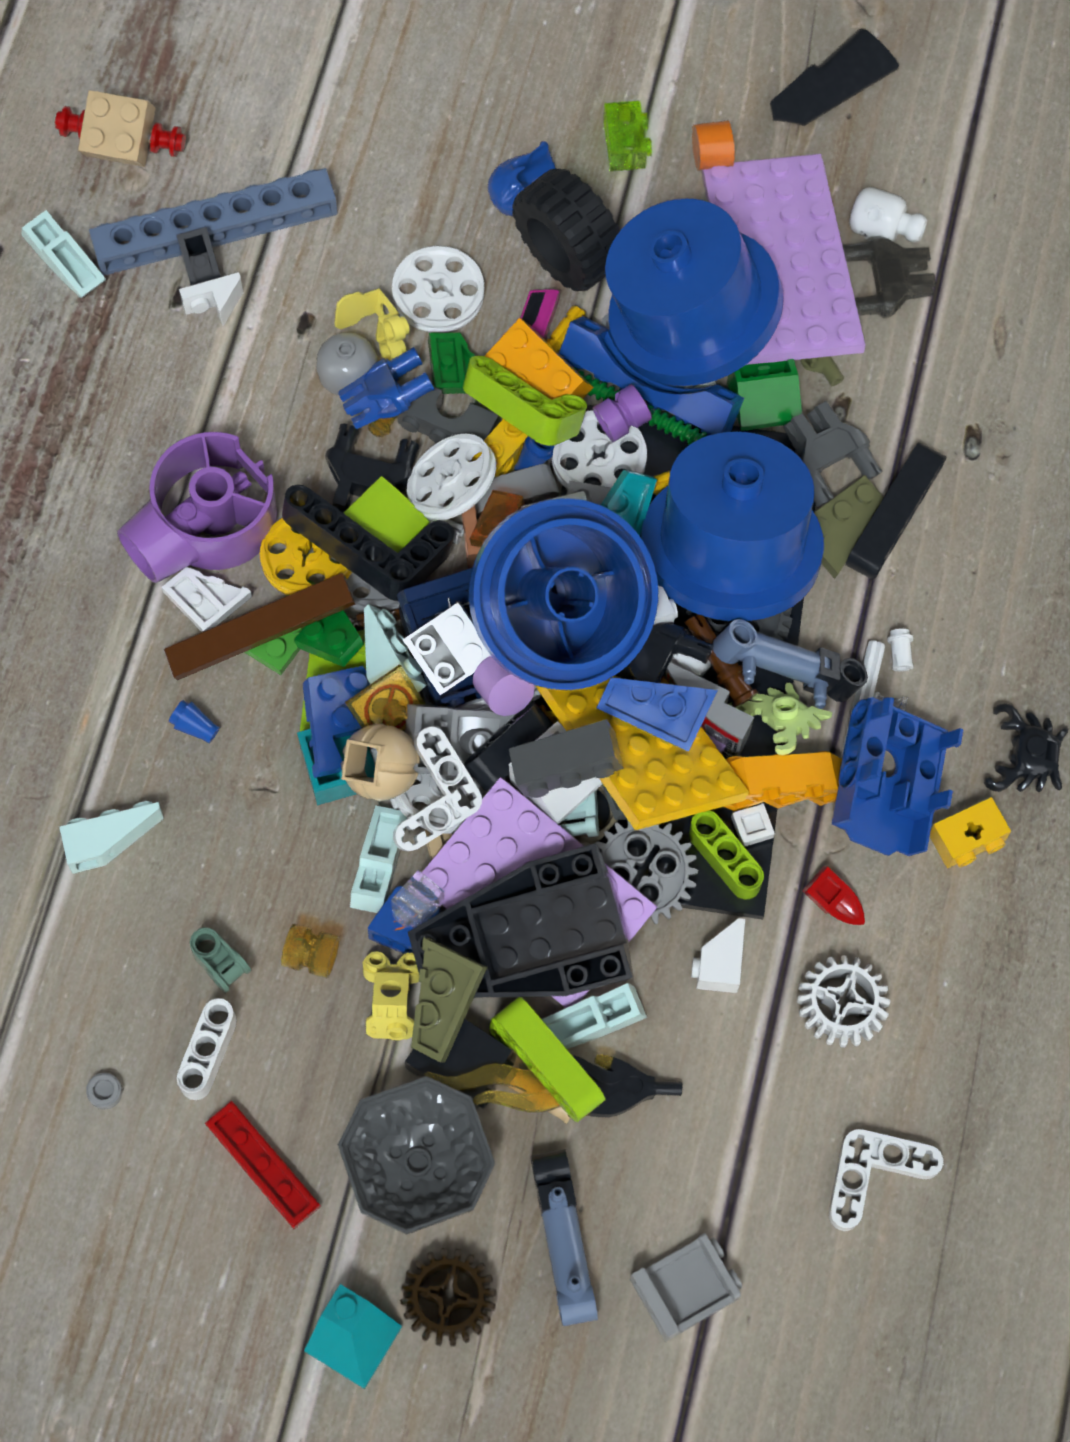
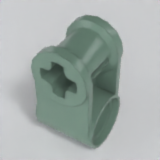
M200 928L192 934L190 948L195 960L206 970L209 977L224 993L230 990L229 986L243 973L248 974L252 971L246 961L213 929ZM212 940L215 943V947L209 953H201L197 950L200 942Z

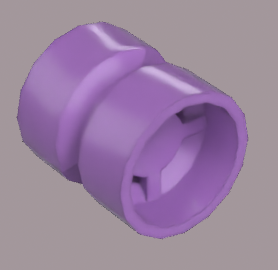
M632 384L617 392L614 401L607 398L592 407L597 421L612 442L627 435L630 426L638 428L652 419L645 401Z

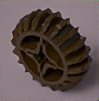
M446 1248L441 1249L442 1260L436 1261L433 1252L427 1253L428 1261L430 1262L428 1266L418 1259L415 1265L420 1273L417 1274L410 1270L406 1273L407 1278L413 1281L414 1284H402L401 1286L403 1292L411 1294V1297L400 1299L401 1306H412V1309L403 1314L405 1320L417 1318L411 1326L413 1332L419 1331L423 1326L426 1328L422 1334V1340L428 1341L432 1333L437 1334L435 1338L436 1346L442 1345L443 1336H449L450 1347H455V1335L461 1334L464 1343H469L470 1338L467 1330L471 1329L474 1334L479 1336L482 1330L477 1321L479 1320L487 1325L491 1322V1318L483 1313V1310L495 1311L496 1304L485 1300L486 1298L496 1296V1289H485L484 1286L493 1282L492 1275L479 1276L484 1272L486 1266L484 1263H480L473 1269L471 1266L474 1263L475 1256L472 1254L467 1256L465 1262L460 1261V1249L455 1250L454 1259H448ZM442 1270H449L445 1281L441 1285L422 1286L432 1274ZM459 1272L464 1273L473 1281L478 1291V1298L471 1297L470 1294L464 1293L458 1288ZM451 1281H453L454 1297L459 1299L455 1303L452 1301V1305L447 1306L446 1314H444L443 1298L438 1296L441 1292L445 1294V1290L450 1288ZM419 1297L427 1298V1301H431L439 1307L437 1324L424 1315L419 1306ZM475 1309L471 1316L462 1323L448 1326L450 1317L455 1310Z

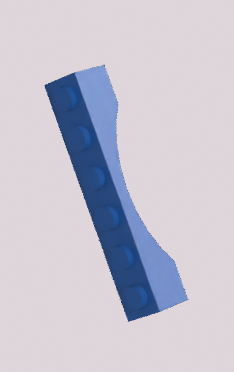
M584 316L570 322L559 352L573 367L586 369L593 373L595 378L602 382H611L619 386L620 390L632 384L642 398L647 401L648 405H652L654 409L666 410L673 414L677 421L683 420L685 424H693L701 428V432H707V436L731 432L744 401V397L718 384L700 388H684L661 384L643 377L624 360L613 340L610 329Z

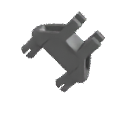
M827 401L817 405L814 408L815 410L807 414L812 426L803 413L792 418L790 423L783 426L795 448V453L802 459L810 471L814 483V502L817 508L835 498L820 474L825 468L848 457V459L852 458L862 476L865 475L869 480L883 472L869 450L870 440L866 434L855 427L840 422Z

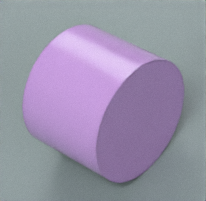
M491 656L484 659L474 672L473 685L497 715L510 716L520 712L530 703L534 695V685L522 681L507 672Z

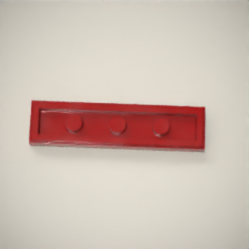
M232 1101L205 1122L207 1128L293 1230L321 1207Z

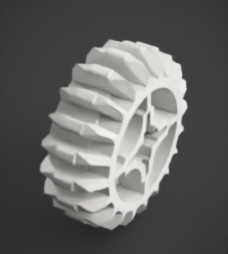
M846 955L841 956L838 965L832 956L827 958L826 966L817 962L814 966L815 972L807 971L805 975L808 982H801L799 990L804 994L798 996L797 1003L805 1006L800 1009L799 1016L810 1017L805 1023L806 1029L816 1026L818 1029L814 1037L819 1039L823 1033L827 1034L826 1043L828 1045H832L835 1038H839L840 1047L845 1048L848 1038H850L854 1046H859L861 1043L860 1035L867 1041L871 1040L873 1037L871 1030L879 1032L883 1027L879 1020H886L888 1017V1013L882 1008L888 1007L890 1000L881 997L887 993L888 987L884 985L877 986L882 979L881 974H875L871 977L869 973L873 968L872 965H866L864 970L859 968V958H855L852 965L848 964ZM833 978H846L844 984L840 987L828 986L824 988L820 986L825 981ZM856 982L867 993L870 1004L866 1003V999L856 993ZM848 989L846 997L848 998V1004L846 1005V1007L843 1008L841 1014H839V1010L841 1007V1005L838 1004L840 1001L839 999L841 996H843L845 990ZM817 999H820L821 1004L828 1006L831 1010V1021L819 1009ZM860 1014L867 1016L865 1020L858 1024L841 1025L846 1016L854 1015L859 1017Z

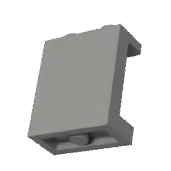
M703 1233L695 1241L646 1269L643 1267L631 1274L630 1281L665 1342L736 1302L741 1297L739 1289L742 1288V1284L733 1269L727 1271L721 1260L724 1257V1253L715 1238L709 1240L706 1233Z

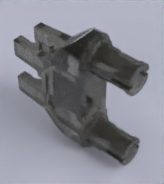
M870 236L866 242L842 244L846 263L868 261L872 267L877 294L855 298L859 316L878 314L879 317L890 318L907 300L933 296V287H936L934 273L910 275L911 272L928 269L927 261L931 260L929 247L903 248L882 236Z

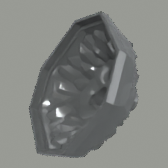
M427 1076L361 1099L338 1143V1148L361 1214L406 1235L473 1211L495 1167V1161L472 1097Z

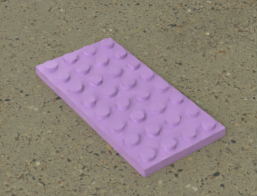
M821 154L734 162V165L730 167L723 165L702 170L707 202L713 203L726 211L736 223L740 233L757 241L768 252L782 282L784 302L779 324L767 345L746 365L787 361V359L799 360L864 353V336Z

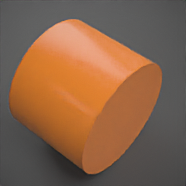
M720 121L693 125L692 146L697 170L712 169L714 166H733L735 153L730 122Z

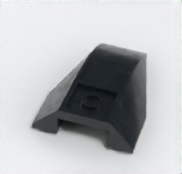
M596 843L530 861L408 931L419 973L420 969L423 968L425 951L422 950L423 938H430L487 967L474 998L569 996L633 978L627 934L610 874Z

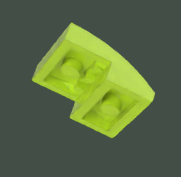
M382 476L344 512L346 516L397 553L430 523L398 489Z

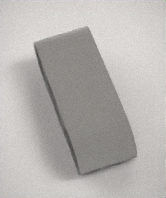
M536 465L494 477L485 495L475 504L477 523H485L506 517V497L519 495L520 506L560 497L550 465Z

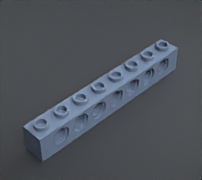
M324 168L309 170L304 174L289 178H278L274 182L262 185H251L243 190L231 193H220L215 197L201 201L193 200L185 205L174 208H162L154 213L143 216H131L120 222L104 223L96 228L89 229L101 274L105 276L181 256L176 234L201 227H207L211 245L216 247L338 215L336 197L327 170ZM300 195H305V196H306V197H303V198H298V196H300ZM243 210H246V211H247V212H245V213H238V212L243 211ZM212 218H218L215 221H209ZM181 226H188L187 228L180 229ZM158 233L157 236H150L151 234ZM123 241H129L126 244H120Z

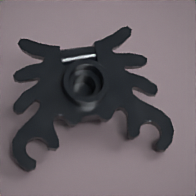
M1003 703L994 707L993 714L998 715L1000 712H1006L1010 716L1009 721L1002 723L1001 729L1016 730L1019 735L1013 737L1011 741L1014 746V754L1010 756L1009 760L1014 764L1015 768L997 765L995 770L1001 774L1002 781L996 783L990 777H986L984 780L986 787L992 791L1001 792L1007 789L1015 780L1024 778L1025 780L1017 786V790L1022 792L1037 778L1036 791L1041 792L1046 784L1047 776H1050L1055 789L1061 790L1062 782L1059 774L1060 747L1069 728L1063 727L1054 736L1053 725L1049 718L1044 720L1042 728L1038 718L1032 712L1026 713V719L1030 723L1028 725L1023 721L1013 705Z

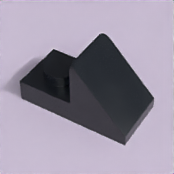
M206 226L176 234L181 258L191 286L221 277Z

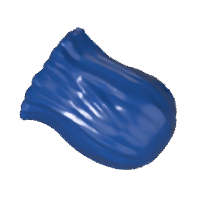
M540 142V145L532 152L506 160L493 170L488 180L487 188L493 205L500 213L513 216L512 206L517 194L550 169H556L547 142Z

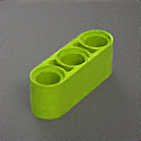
M709 810L695 814L689 829V838L692 844L738 898L746 900L756 897L764 879V872L761 866L715 812ZM701 824H707L712 827L713 833L701 834L696 827ZM727 849L735 857L731 860H724L719 857L717 852ZM750 875L754 878L756 884L752 886L743 885L739 877Z

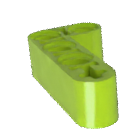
M473 356L470 358L463 390L527 436L542 445L554 446L580 433L587 408V403L583 398L566 394L551 400L494 360L485 356Z
M518 997L491 1018L490 1032L492 1036L516 1052L575 1122H579L605 1101V1097L597 1084L523 998Z

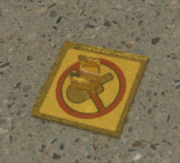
M400 664L345 702L361 728L372 724H384L386 726H394L404 732L406 719L408 718L407 704L426 705Z

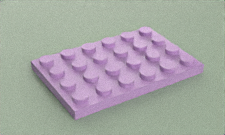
M500 777L482 799L480 809L465 819L415 882L448 909L530 861L584 847V845ZM605 863L611 877L628 942H630L658 906ZM589 990L569 996L552 997L567 1008L580 1002Z

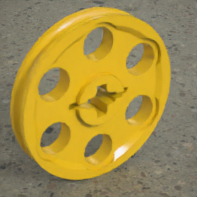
M283 518L272 525L268 534L261 542L260 561L263 572L270 584L286 595H291L314 585L308 582L311 575L319 573L324 575V580L343 573L347 580L352 573L341 563H333L330 555L303 535L293 532V528ZM282 543L286 545V549L282 553L273 554L269 551L274 544ZM312 547L314 553H310L304 560L303 554H307ZM283 569L294 571V574L289 579L284 580L277 577V574Z

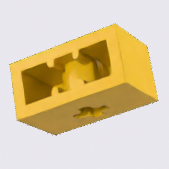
M991 797L933 824L930 839L947 869L956 864L959 868H962L977 859L976 855L984 851L992 854L1002 849L1006 845L1005 841L1010 835L1011 830Z

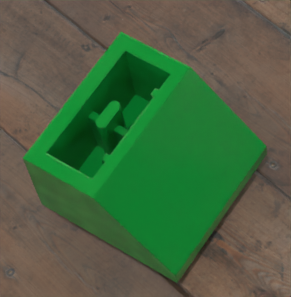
M794 359L745 365L728 375V389L744 397L737 415L741 431L783 426L790 423L792 418L802 414L799 375Z

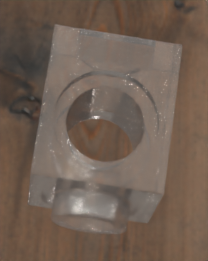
M418 870L391 899L393 917L406 928L409 925L413 928L429 920L444 903V890Z

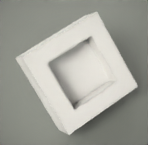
M764 803L732 813L731 818L744 847L774 838L775 833Z

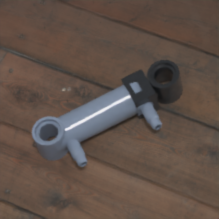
M733 620L713 640V651L721 661L727 664H735L738 661L743 662L742 673L746 684L754 682L756 667L802 682L803 690L814 694L815 706L819 709L826 706L827 695L837 702L847 701L865 685L868 679L866 669L855 659L846 658L840 662L839 653L822 647L815 652L756 632L754 627L745 620Z
M562 1149L531 1155L532 1170L546 1234L562 1326L598 1320L566 1150Z

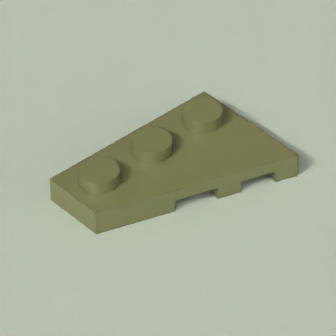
M423 938L422 950L425 951L423 968L420 969L418 982H421L419 1003L415 1008L411 1048L441 1063L447 1060L487 967L430 938Z

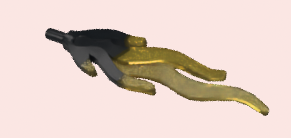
M601 1054L596 1055L594 1063L602 1067L600 1068L578 1056L572 1055L597 1084L605 1097V1101L586 1116L614 1117L631 1110L646 1100L653 1099L656 1095H682L681 1082L655 1081L654 1076L644 1074L618 1058ZM497 1063L485 1065L457 1077H445L428 1071L425 1074V1077L432 1078L457 1091L491 1084L507 1085L524 1091L522 1094H515L506 1091L488 1090L475 1096L473 1100L475 1105L490 1102L529 1113L546 1112L561 1107L531 1071Z

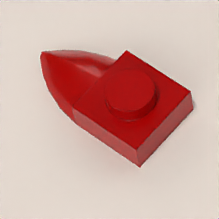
M823 866L802 892L825 914H830L837 920L847 924L864 925L865 916L863 908L856 894L828 866Z

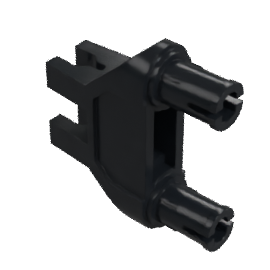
M340 424L334 447L328 449L325 454L328 467L338 485L332 502L335 508L344 513L350 507L353 495L360 497L381 476L400 492L407 489L412 466L420 447L418 443L411 441L410 445L407 446L408 440L402 439L399 443L400 446L394 463H387L352 454L351 452L356 437L359 434V429L350 425L348 431V424Z
M677 624L653 626L641 651L616 676L623 679L661 683L667 667L675 654L678 655L680 653L706 664L714 644L687 634L685 627Z

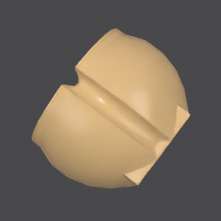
M372 724L361 728L347 739L342 752L345 755L344 761L341 762L342 780H346L355 793L366 799L386 801L408 791L414 784L418 773L414 770V765L420 763V757L414 747V741L407 733L394 726ZM367 747L378 749L374 778L367 777L365 773Z

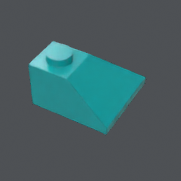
M340 1284L322 1312L304 1352L365 1389L401 1331L402 1326L375 1305Z

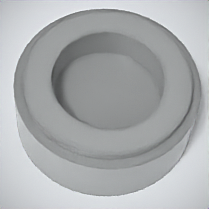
M100 1073L90 1079L86 1087V1094L91 1104L96 1108L110 1109L121 1100L122 1086L112 1074Z

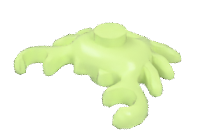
M791 683L785 684L786 694L779 690L768 688V695L757 694L751 699L752 701H747L737 707V709L751 716L761 715L762 721L777 732L773 735L774 743H785V745L775 746V752L778 755H787L793 752L797 745L796 735L802 734V738L807 739L810 733L809 727L815 730L821 729L820 721L832 717V712L814 706L808 707L799 701V696Z

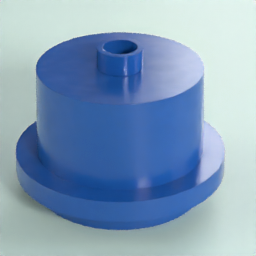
M685 198L656 204L632 218L617 234L608 251L605 274L612 293L608 314L613 340L627 364L637 373L652 381L672 386H694L726 377L755 358L767 345L779 324L784 296L782 282L772 258L757 241L740 233L731 216L713 203Z
M723 432L709 435L693 442L679 454L671 468L668 486L654 498L648 508L641 532V539L645 543L655 566L658 586L664 588L669 599H673L681 607L705 617L724 621L736 619L753 621L782 613L793 607L808 594L820 571L824 551V538L819 521L812 510L814 501L813 479L802 459L782 443L763 435L748 432Z
M563 498L544 500L525 506L509 515L493 529L484 541L475 559L470 577V613L478 637L485 649L502 668L513 676L529 684L549 689L575 690L587 688L604 682L618 674L629 665L646 643L653 628L658 607L656 570L651 555L641 537L628 522L613 511L586 500Z

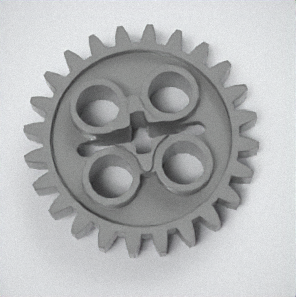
M629 821L628 828L625 829L617 822L615 823L617 832L615 835L608 831L604 832L605 838L608 841L606 844L596 842L598 849L601 851L603 861L613 870L617 868L625 869L630 875L628 882L632 885L637 877V870L634 867L636 865L642 867L653 847L658 845L660 850L649 866V872L652 875L650 877L644 875L636 889L640 892L644 886L651 885L655 887L659 896L653 903L658 908L650 917L655 925L658 924V915L661 913L670 920L671 913L669 909L673 907L681 912L682 906L678 900L680 898L687 901L691 899L690 895L684 891L685 888L696 887V883L688 879V876L698 874L697 869L691 868L688 865L696 860V856L685 854L691 847V843L681 845L679 841L683 833L679 832L672 836L670 834L671 823L666 825L664 829L659 828L658 824L635 831ZM633 840H641L645 843L647 850L644 855L635 857L628 852V844ZM662 857H670L674 860L676 868L670 874H663L656 867L657 861Z

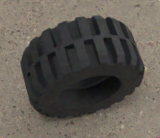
M550 169L517 194L512 206L513 218L516 219V228L520 231L523 242L529 247L530 253L534 258L536 257L541 267L545 271L547 270L553 279L560 281L562 286L571 288L572 291H587L606 277V258L612 242L620 232V228L614 222L610 210L603 204V200L592 191V188L587 183L582 182L579 176L571 174L566 169Z

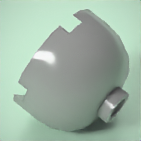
M343 332L333 335L322 344L317 354L316 369L319 380L329 392L339 395L338 391L368 372L378 361V357L372 344L360 335Z

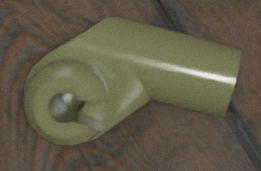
M831 356L800 359L801 364L806 370L824 374L831 386L838 385L844 379Z

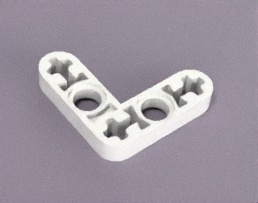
M427 727L420 730L415 736L414 747L444 796L395 827L393 840L395 845L403 851L419 849L477 812L482 804V796L445 734L436 727ZM426 733L429 737H437L438 742L435 743V748L439 754L444 750L448 753V756L439 758L434 764L430 760V758L436 756L433 749H424L422 745L426 741L424 736ZM443 762H451L456 766L457 775L452 781L442 779L439 774V768ZM464 779L466 784L459 787L465 795L470 793L473 795V799L470 801L472 807L470 809L467 806L460 807L458 801L461 800L460 793L457 789L450 793L448 787L456 785ZM434 808H440L446 814V822L440 828L432 826L429 822V813ZM421 817L422 824L430 832V835L426 837L425 831H421L414 836L415 843L413 845L411 842L403 843L401 837L405 835L403 829L406 827L408 830H413L419 827L421 824L416 819Z
M862 1129L851 1131L846 1135L841 1147L829 1209L831 1224L841 1231L852 1230L858 1225L863 1214L871 1167L920 1179H930L935 1177L942 1169L943 1156L941 1152L931 1145ZM857 1138L862 1139V1145L867 1147V1150H863L860 1153L858 1163H865V1168L857 1163H845V1159L853 1160L855 1148L849 1146V1143H854ZM888 1145L898 1147L902 1153L901 1161L898 1163L887 1162L883 1156L884 1148ZM909 1149L914 1150L911 1156L913 1158L922 1159L925 1154H929L930 1161L934 1162L935 1166H931L926 1171L923 1170L921 1162L912 1161L910 1168L906 1167ZM847 1171L857 1172L861 1177V1186L857 1189L847 1188L842 1181L843 1174ZM839 1192L847 1197H859V1201L852 1199L850 1202L849 1212L855 1214V1218H849L847 1223L842 1222V1216L836 1214V1210L843 1208L846 1197H838Z

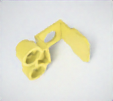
M380 288L365 294L359 291L347 294L338 301L334 321L336 328L340 330L357 324L363 317L376 313L378 315L376 341L379 343L382 358L391 360L407 351L403 339L410 332L409 324L405 317L398 316V311ZM383 304H385L389 311L387 315L384 314Z
M371 952L363 960V975L366 980L374 983L372 1015L366 1018V1034L378 1039H409L413 1034L414 1020L407 1016L408 991L410 984L419 981V972L414 954L406 953L397 961V964H390L388 957L382 952ZM381 990H401L394 997H387L381 993Z

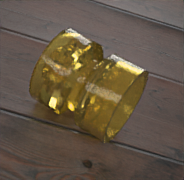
M292 924L285 940L281 966L298 971L306 967L309 974L329 978L336 960L340 936L324 931L315 935L312 928Z

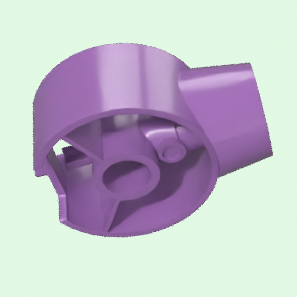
M204 432L188 436L168 448L157 461L150 479L149 490L151 499L117 531L119 540L132 561L153 583H158L189 565L207 570H223L242 565L260 553L262 540L277 521L272 474L266 477L263 474L265 472L263 461L260 460L257 463H253L242 451L238 436L221 432ZM210 466H227L238 470L244 467L267 492L266 502L263 503L239 495L251 486L250 481L243 472L239 471L231 477L224 469ZM203 468L191 477L189 483L190 497L173 508V511L164 517L161 513L162 504L171 487L186 474ZM236 524L245 526L242 530L228 536L217 538L196 537L201 532L211 535H223L231 531Z

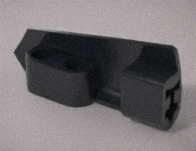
M858 29L819 66L813 64L808 67L770 102L773 121L790 122L805 126L898 70L899 63L873 34L866 29Z

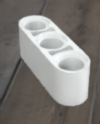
M213 999L203 1008L176 1078L178 1086L184 1096L190 1100L203 1099L210 1092L236 1027L237 1020L230 1003L224 999ZM218 1011L228 1013L227 1020L222 1024L211 1022V1017ZM209 1042L216 1045L215 1051L211 1055L201 1056L198 1054L200 1046L204 1043ZM197 1074L203 1077L201 1085L197 1088L192 1089L185 1086L186 1080L191 1075Z

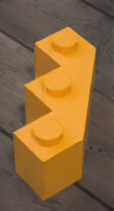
M829 751L755 757L733 756L726 759L749 791L745 801L724 806L734 812L763 802L779 809L807 799L820 806L836 801L842 759Z

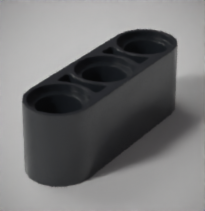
M531 702L479 747L463 765L480 786L487 791L493 787L500 777L504 779L509 774V764L511 763L509 749L536 741L554 724L535 702Z

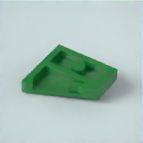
M429 333L428 347L433 386L442 390V394H467L463 390V384L470 358L475 356V354L469 351L468 344L461 333Z
M344 610L305 626L294 638L298 649L342 667H345L364 645Z

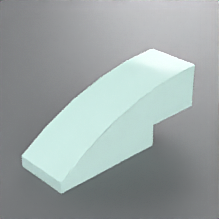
M47 210L22 227L21 235L52 271L80 298H83L106 280L67 230L64 232Z
M375 806L361 851L359 868L351 890L350 908L378 913L387 901L400 849L394 843L393 832L399 823L407 819L400 810Z
M626 983L598 997L593 995L541 1020L564 1047L569 1049L647 1018L635 987Z

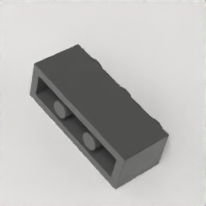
M607 719L509 749L516 786L526 798L543 797L551 790L561 787L573 788L580 785L584 780L595 777L606 778L613 775L615 771L624 769L616 732Z

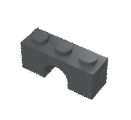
M437 388L411 402L409 410L397 416L398 423L405 430L412 433L420 432L429 436L435 443L457 434H473L485 440L499 424V415L472 403L469 404L465 413L460 417H444L439 413L442 407V390Z

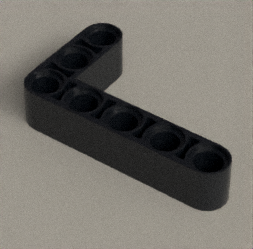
M292 485L285 492L282 511L283 520L390 600L398 601L397 594L402 590L422 584L450 555L454 539V529L445 521L437 520L429 523L397 553L310 488L304 485Z

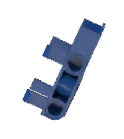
M874 697L862 699L854 706L850 716L832 825L844 829L850 841L886 856L896 851L907 856L927 852L935 810L948 809L951 805L953 791L947 790L939 793L946 749L961 745L964 729L959 728L948 732V730L894 707V698L892 697L883 698V701ZM885 751H888L895 761L894 774L889 778L886 777V772H882Z

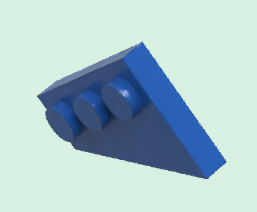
M611 677L597 709L689 752L718 690Z

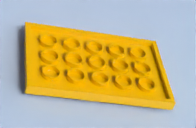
M663 676L661 683L668 684L665 676ZM610 679L594 686L575 690H556L535 685L566 731L605 719L610 723L616 732L624 769L615 771L609 777L599 779L635 831L745 801L749 791L702 727H700L688 752L597 709Z

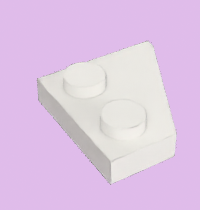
M188 567L184 568L162 586L163 593L201 632L219 625L252 597L251 591L248 588L242 586L240 589L225 584L224 580L220 578L204 576L201 572Z

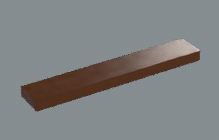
M340 573L167 647L164 651L172 674L178 681L356 604L345 575Z

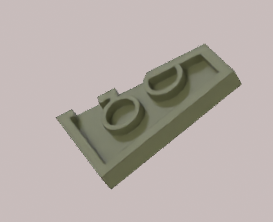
M865 475L814 513L819 521L824 538L821 564L834 579L843 568L855 544L884 499Z

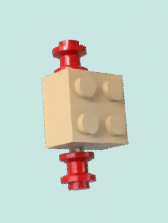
M89 90L86 108L80 115L73 114L71 107L64 106L62 111L57 112L55 118V128L59 130L60 136L67 137L70 132L78 133L80 139L78 151L87 157L145 167L149 143L151 153L157 154L160 148L168 149L172 157H177L179 152H183L186 143V135L182 133L181 127L174 126L172 131L163 130L161 123L156 122L153 126L156 107L147 100Z

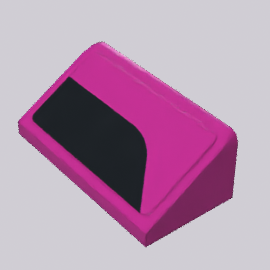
M555 289L530 290L520 318L531 325L546 340L559 302L560 291Z

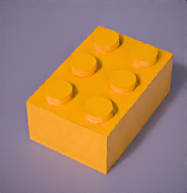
M521 318L509 328L485 355V357L494 360L551 400L566 394L576 395L584 399L594 388L531 325Z

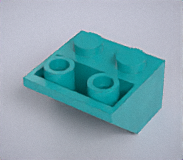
M311 729L297 732L300 749L317 806L356 795L357 793L350 788L346 780H342V770L338 773L314 778L312 766L315 764L313 748L309 746V741L312 739ZM352 735L334 739L343 761L345 755L342 753L347 739ZM367 747L365 773L367 777L374 778L375 765L370 748Z

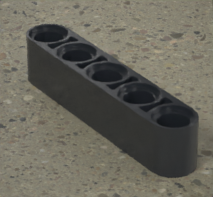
M920 442L917 443L846 561V566L871 580L877 577L938 476L947 456Z

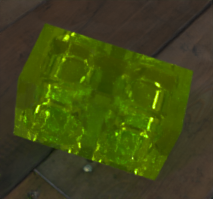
M640 100L604 103L603 124L610 171L646 169L647 156H652L651 139L645 138L644 131L648 130L647 112L641 111Z

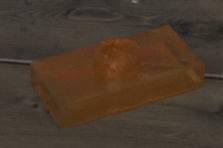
M492 490L469 538L471 546L481 547L489 534L501 521L521 509V506L524 505L523 496Z

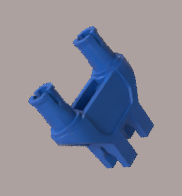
M414 347L391 360L383 358L377 361L363 376L338 391L342 402L350 399L343 404L347 415L350 414L352 417L362 412L351 419L356 429L378 419L398 416L409 410L411 402L435 390L426 372L403 385L398 383L400 376L423 364Z

